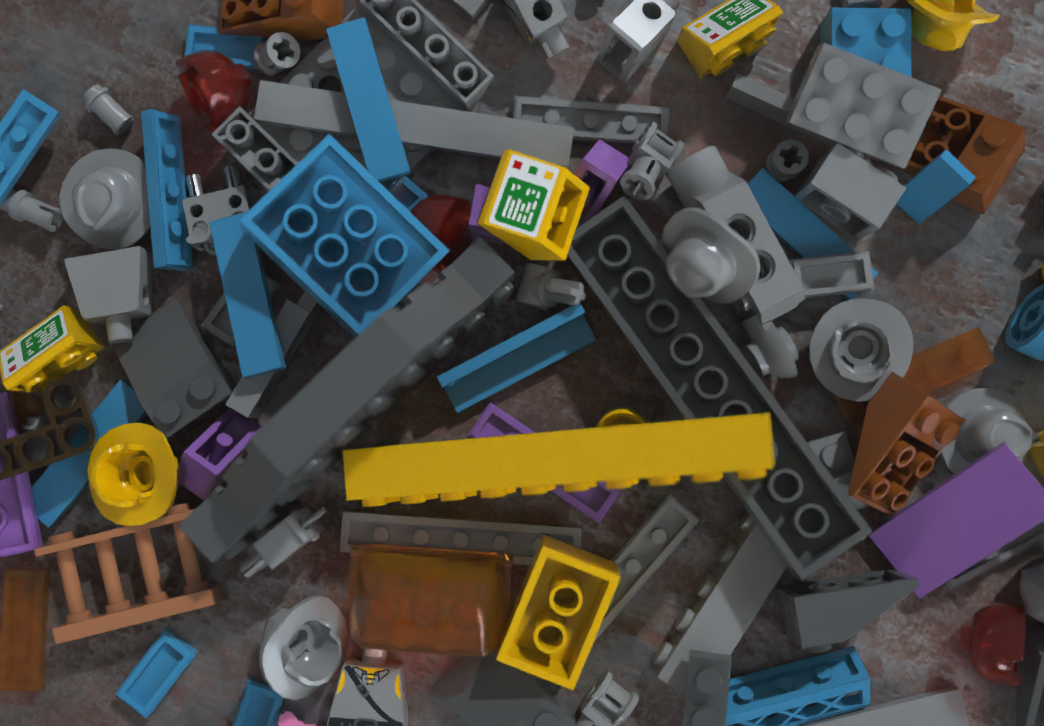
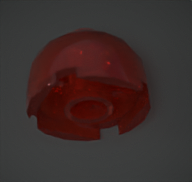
M216 50L194 52L175 62L176 67L184 68L185 72L179 74L178 78L197 116L202 111L205 112L211 121L205 125L209 131L213 133L239 106L246 112L249 102L247 87L251 85V79L241 63L235 65L228 56Z
M434 194L420 200L410 211L450 250L432 269L437 274L450 266L471 245L472 239H464L472 206L466 199Z
M992 603L981 607L973 614L970 626H961L960 649L968 650L971 667L984 679L1001 685L1020 686L1022 673L1017 672L1018 663H1021L1024 659L1026 615H1023L1024 605Z

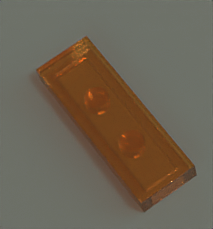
M8 568L4 570L0 691H40L44 689L50 569Z

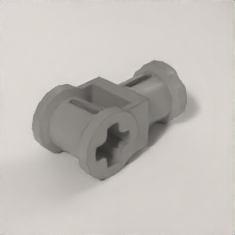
M651 121L645 127L632 147L633 152L628 160L632 168L626 171L620 180L623 192L635 200H648L652 198L656 190L654 183L670 169L685 146V143L681 140L675 142L658 130V124L654 121ZM640 180L637 186H634V182Z
M606 670L594 682L586 698L580 704L582 714L573 726H618L632 713L638 703L639 695L635 692L628 693L612 680L613 674Z

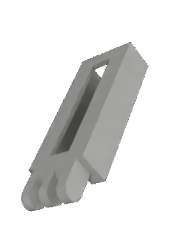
M306 291L297 305L286 300L275 319L286 369L249 379L241 377L225 404L247 418H260L318 319L322 307Z

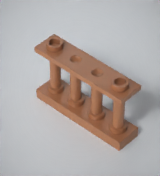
M189 502L172 506L166 512V516L143 525L124 526L74 539L73 531L48 537V546L34 549L36 557L56 553L69 615L65 616L66 623L52 628L55 645L215 605L225 599L221 583L208 586L207 580L202 579L195 544L178 527L195 510L190 509ZM169 523L173 524L187 584L183 586L184 593L173 596L169 595L168 589L164 590L150 532V528ZM134 533L148 594L144 596L145 603L133 606L130 605L129 599L125 600L111 538ZM95 543L108 605H105L106 612L93 616L91 609L86 610L72 550L74 547Z

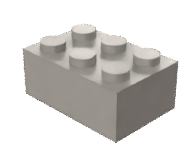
M823 43L817 46L784 123L833 143L838 142L842 146L858 150L863 155L890 166L905 169L942 89Z

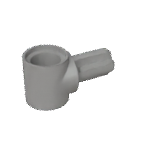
M526 263L515 302L530 308L549 311L550 307H554L558 303L577 306L580 301L585 300L586 293L583 292L584 285L581 282L563 280L560 273L556 270L537 264Z

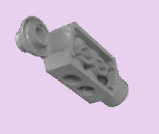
M715 145L707 147L671 167L666 172V175L684 209L699 208L712 213L755 249L760 262L758 280L743 297L728 304L736 315L741 314L744 319L741 323L751 340L750 343L744 346V350L755 372L760 377L770 374L779 378H794L797 376L795 361L799 358L798 351L787 331L781 326L776 328L771 320L798 307V303L805 300L804 288L747 182L728 170Z

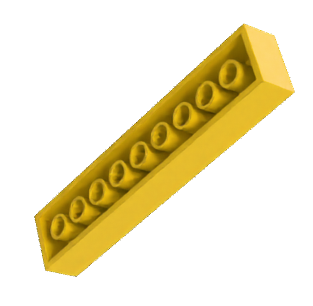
M770 413L358 448L343 450L346 500L361 499L362 507H372L401 501V504L426 502V500L439 498V494L441 501L466 499V497L476 496L477 491H480L481 498L503 497L506 494L516 493V488H521L522 495H536L556 490V485L563 484L564 492H578L589 490L591 487H597V482L601 481L606 482V489L632 487L633 484H638V479L649 478V486L676 484V481H680V476L693 475L694 483L720 481V478L723 477V472L735 471L738 473V479L764 478L765 474H767L766 469H773L775 456Z

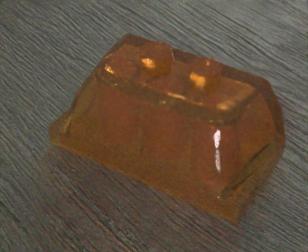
M353 543L350 549L348 620L351 637L364 649L474 657L487 656L499 647L509 617L513 554Z

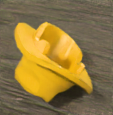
M906 0L914 7L911 17V34L922 45L941 51L960 49L974 25L995 22L1000 17V14L985 11L975 3L976 0Z
M144 423L123 424L109 430L100 437L90 453L87 472L93 502L102 516L115 524L136 526L149 523L162 517L174 503L177 488L178 459L173 455L166 437L157 427Z

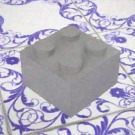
M837 142L815 162L794 196L814 215L856 242L880 229L906 187L897 182L898 177L890 170L883 167H874L863 159L864 155L860 151L842 146Z

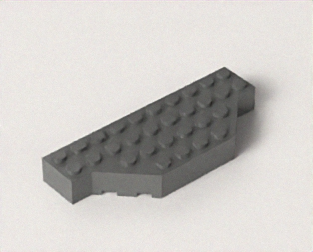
M481 237L450 266L439 273L437 276L441 281L435 286L433 282L429 284L427 282L404 298L403 302L407 305L404 309L401 310L399 307L393 309L390 307L380 314L248 441L244 447L245 451L249 454L247 459L244 460L240 456L232 463L222 477L228 485L224 488L221 485L216 487L209 497L178 526L212 563L225 557L230 561L236 555L240 556L257 541V538L253 535L257 530L260 532L266 526L270 528L286 513L282 506L287 501L290 503L294 499L299 500L315 485L311 478L316 473L321 474L323 471L328 472L343 458L340 452L342 448L347 444L351 445L354 443L356 445L372 430V427L368 424L377 415L379 417L381 415L383 417L388 415L401 402L397 396L406 387L412 390L416 388L429 375L426 368L436 358L440 362L444 361L458 347L455 340L464 331L469 335L472 334L486 320L484 312L493 303L500 307L515 292L513 290L515 272Z

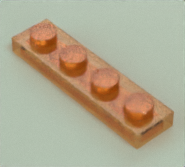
M978 326L913 354L903 379L927 393L991 365L996 361ZM835 395L848 426L864 421L867 405L871 400L856 402Z

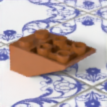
M222 0L218 33L256 36L268 39L275 33L284 32L290 34L296 41H314L329 38L326 28L342 24L344 0Z
M939 96L906 168L899 169L913 177L947 149L976 177L968 187L950 201L984 215L1025 151V127Z
M892 371L867 405L848 494L893 517L896 511L904 507L908 502L910 493L921 478L931 472L935 460L944 448L957 438L960 427L966 420Z

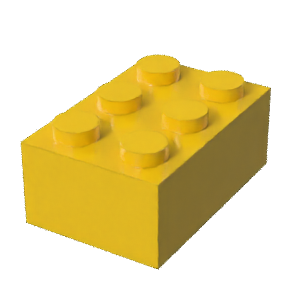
M542 534L498 641L496 660L574 691L621 578L618 564Z

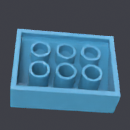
M330 134L239 220L242 231L354 338L390 307L393 309L397 307L450 251Z

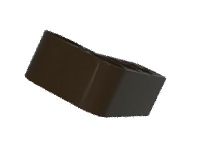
M64 378L50 382L44 389L43 403L51 425L0 441V454L5 459V467L0 473V481L93 449L98 441L99 431L86 393L80 384ZM62 386H70L76 394L74 404L67 409H61L54 402V394ZM75 424H82L89 431V440L82 447L73 446L67 438L68 430ZM35 437L44 440L48 447L47 455L40 461L33 460L26 452L27 443Z

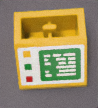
M727 0L683 26L677 42L700 79L710 73L717 77L735 64L733 59L743 53L750 57L763 49L768 44L766 39L776 31L774 26L783 12L777 4L770 0Z
M510 149L504 150L478 224L530 260L565 261L590 187L565 167Z
M63 305L0 350L2 384L7 390L42 393L50 382L56 379H63L64 376L74 369L77 371L82 370L95 362L98 358L96 354L105 348V345L90 324L82 318L79 309Z

